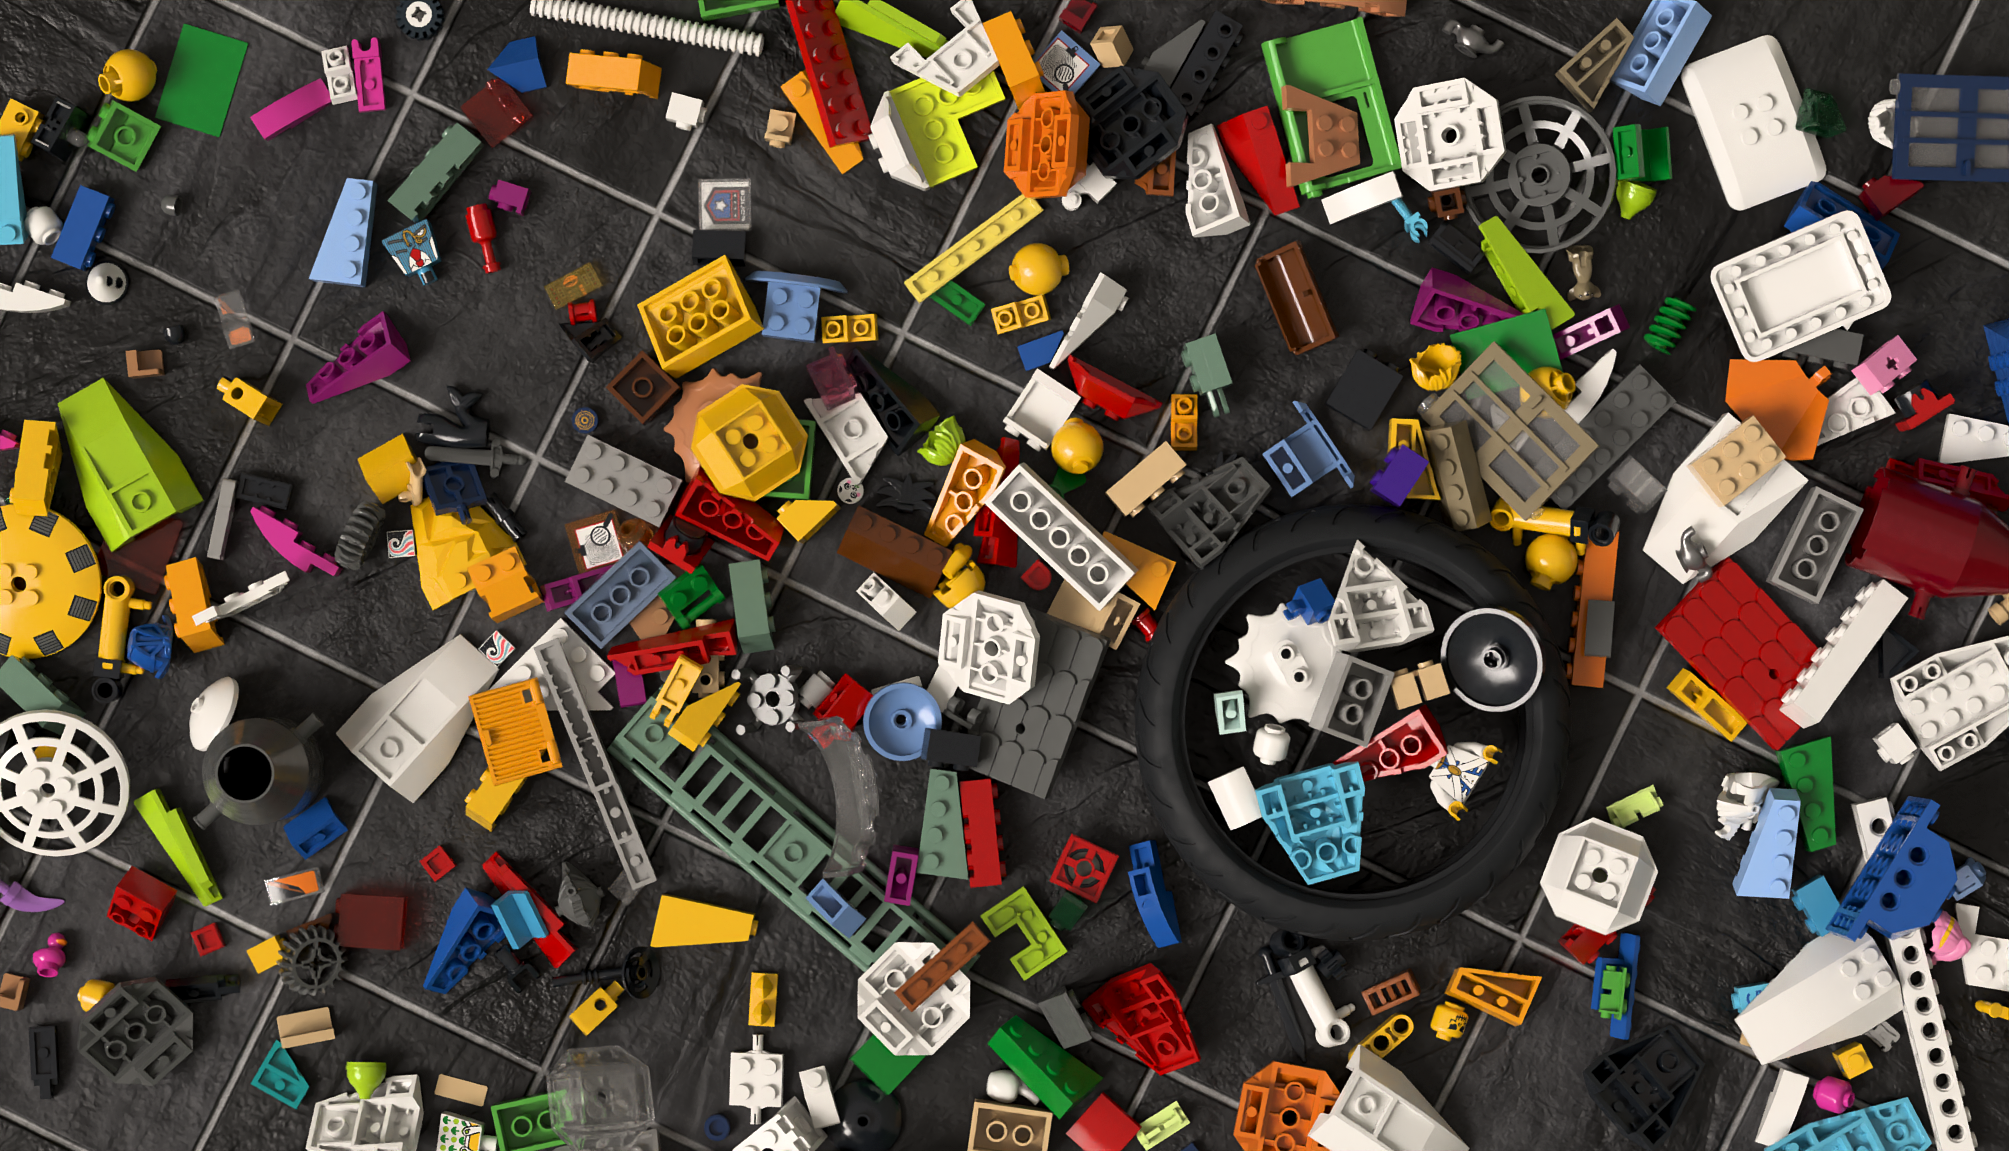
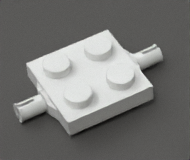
M753 1034V1050L731 1052L729 1105H741L751 1108L750 1124H761V1109L783 1106L784 1054L770 1053L763 1050V1034Z

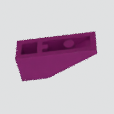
M1620 304L1557 332L1553 334L1559 359H1564L1630 328V325Z

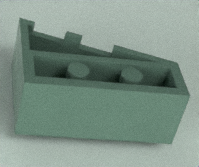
M760 559L729 564L737 633L743 653L774 650L772 632H776L774 617L769 615L772 599L770 592H766L765 583H769L767 567L762 568Z
M11 655L0 668V687L26 712L47 709L64 711L81 718L86 715L63 691L57 689L52 684L53 682L43 673L37 672L34 669L36 665L28 658L23 656L21 659ZM37 722L42 728L59 735L63 734L66 727L65 724L58 722Z

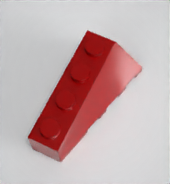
M1654 887L1651 889L1645 907L1655 898L1653 893L1656 889ZM1574 924L1558 942L1579 963L1584 965L1586 962L1592 963L1599 956L1600 952L1598 950L1604 943L1609 945L1615 940L1618 933L1615 931L1605 936Z

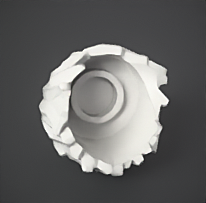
M1898 98L1883 100L1874 105L1868 117L1869 122L1867 123L1873 139L1893 149L1895 102ZM1911 116L1910 137H1915V133H1917L1916 124L1918 122L1914 116Z

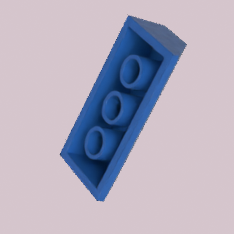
M1811 181L1791 210L1784 227L1792 233L1841 211H1853L1861 220L1882 270L1889 262L1900 233L1881 221H1876L1873 216L1821 183Z

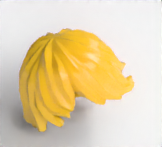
M1437 343L1429 345L1422 353L1417 352L1416 358L1409 359L1414 380L1427 391L1435 390L1438 392L1441 389L1449 388L1457 378L1460 365L1462 364L1461 351H1457L1452 345L1448 346L1445 343L1440 345Z

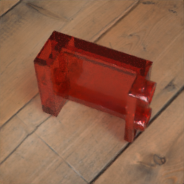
M349 892L341 893V898L336 900L335 908L336 913L339 914V924L334 926V939L338 938L337 942H341L339 946L386 950L404 949L407 896L392 897L350 894Z

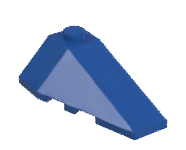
M465 887L450 912L423 984L425 989L446 994L468 973V967L477 958L482 960L487 955L485 951L495 941L499 943L505 938L506 935L491 907V904L496 901L494 898L484 892Z

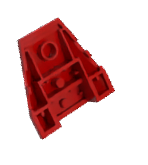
M1151 963L1113 977L1081 1004L1102 1029L1106 1027L1117 1036L1115 1040L1120 1044L1125 1042L1136 1051L1135 1056L1160 1076L1199 1062L1201 1059L1175 989L1163 973Z

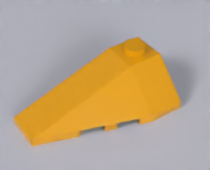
M806 69L780 86L783 93L842 175L864 160L859 143L829 147Z

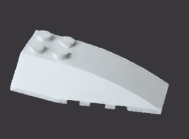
M1828 933L1823 937L1818 936L1807 943L1795 958L1791 959L1784 969L1769 982L1767 987L1735 1018V1021L1761 1065L1862 1035L1904 1009L1900 983L1874 939L1868 933H1865L1861 939L1857 938L1855 942Z

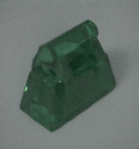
M1810 88L1805 89L1795 125L1796 130L1825 138H1831L1847 130L1832 95Z

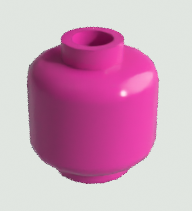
M1826 1076L1816 1083L1813 1098L1816 1100L1819 1108L1841 1114L1853 1105L1855 1094L1852 1092V1086L1848 1081Z

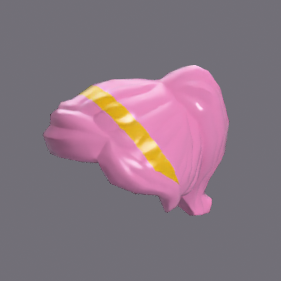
M1942 910L1941 915L1934 922L1936 927L1932 930L1933 946L1929 950L1932 951L1930 957L1933 965H1936L1937 961L1951 962L1958 960L1968 953L1971 948V942L1962 934L1956 919Z

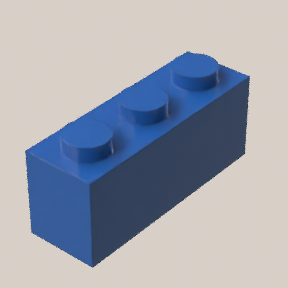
M80 185L51 258L86 272L87 267L90 268L94 263L96 257L94 250L97 243H101L104 238L106 229L103 227L105 222L114 213L115 204L113 203L115 199Z

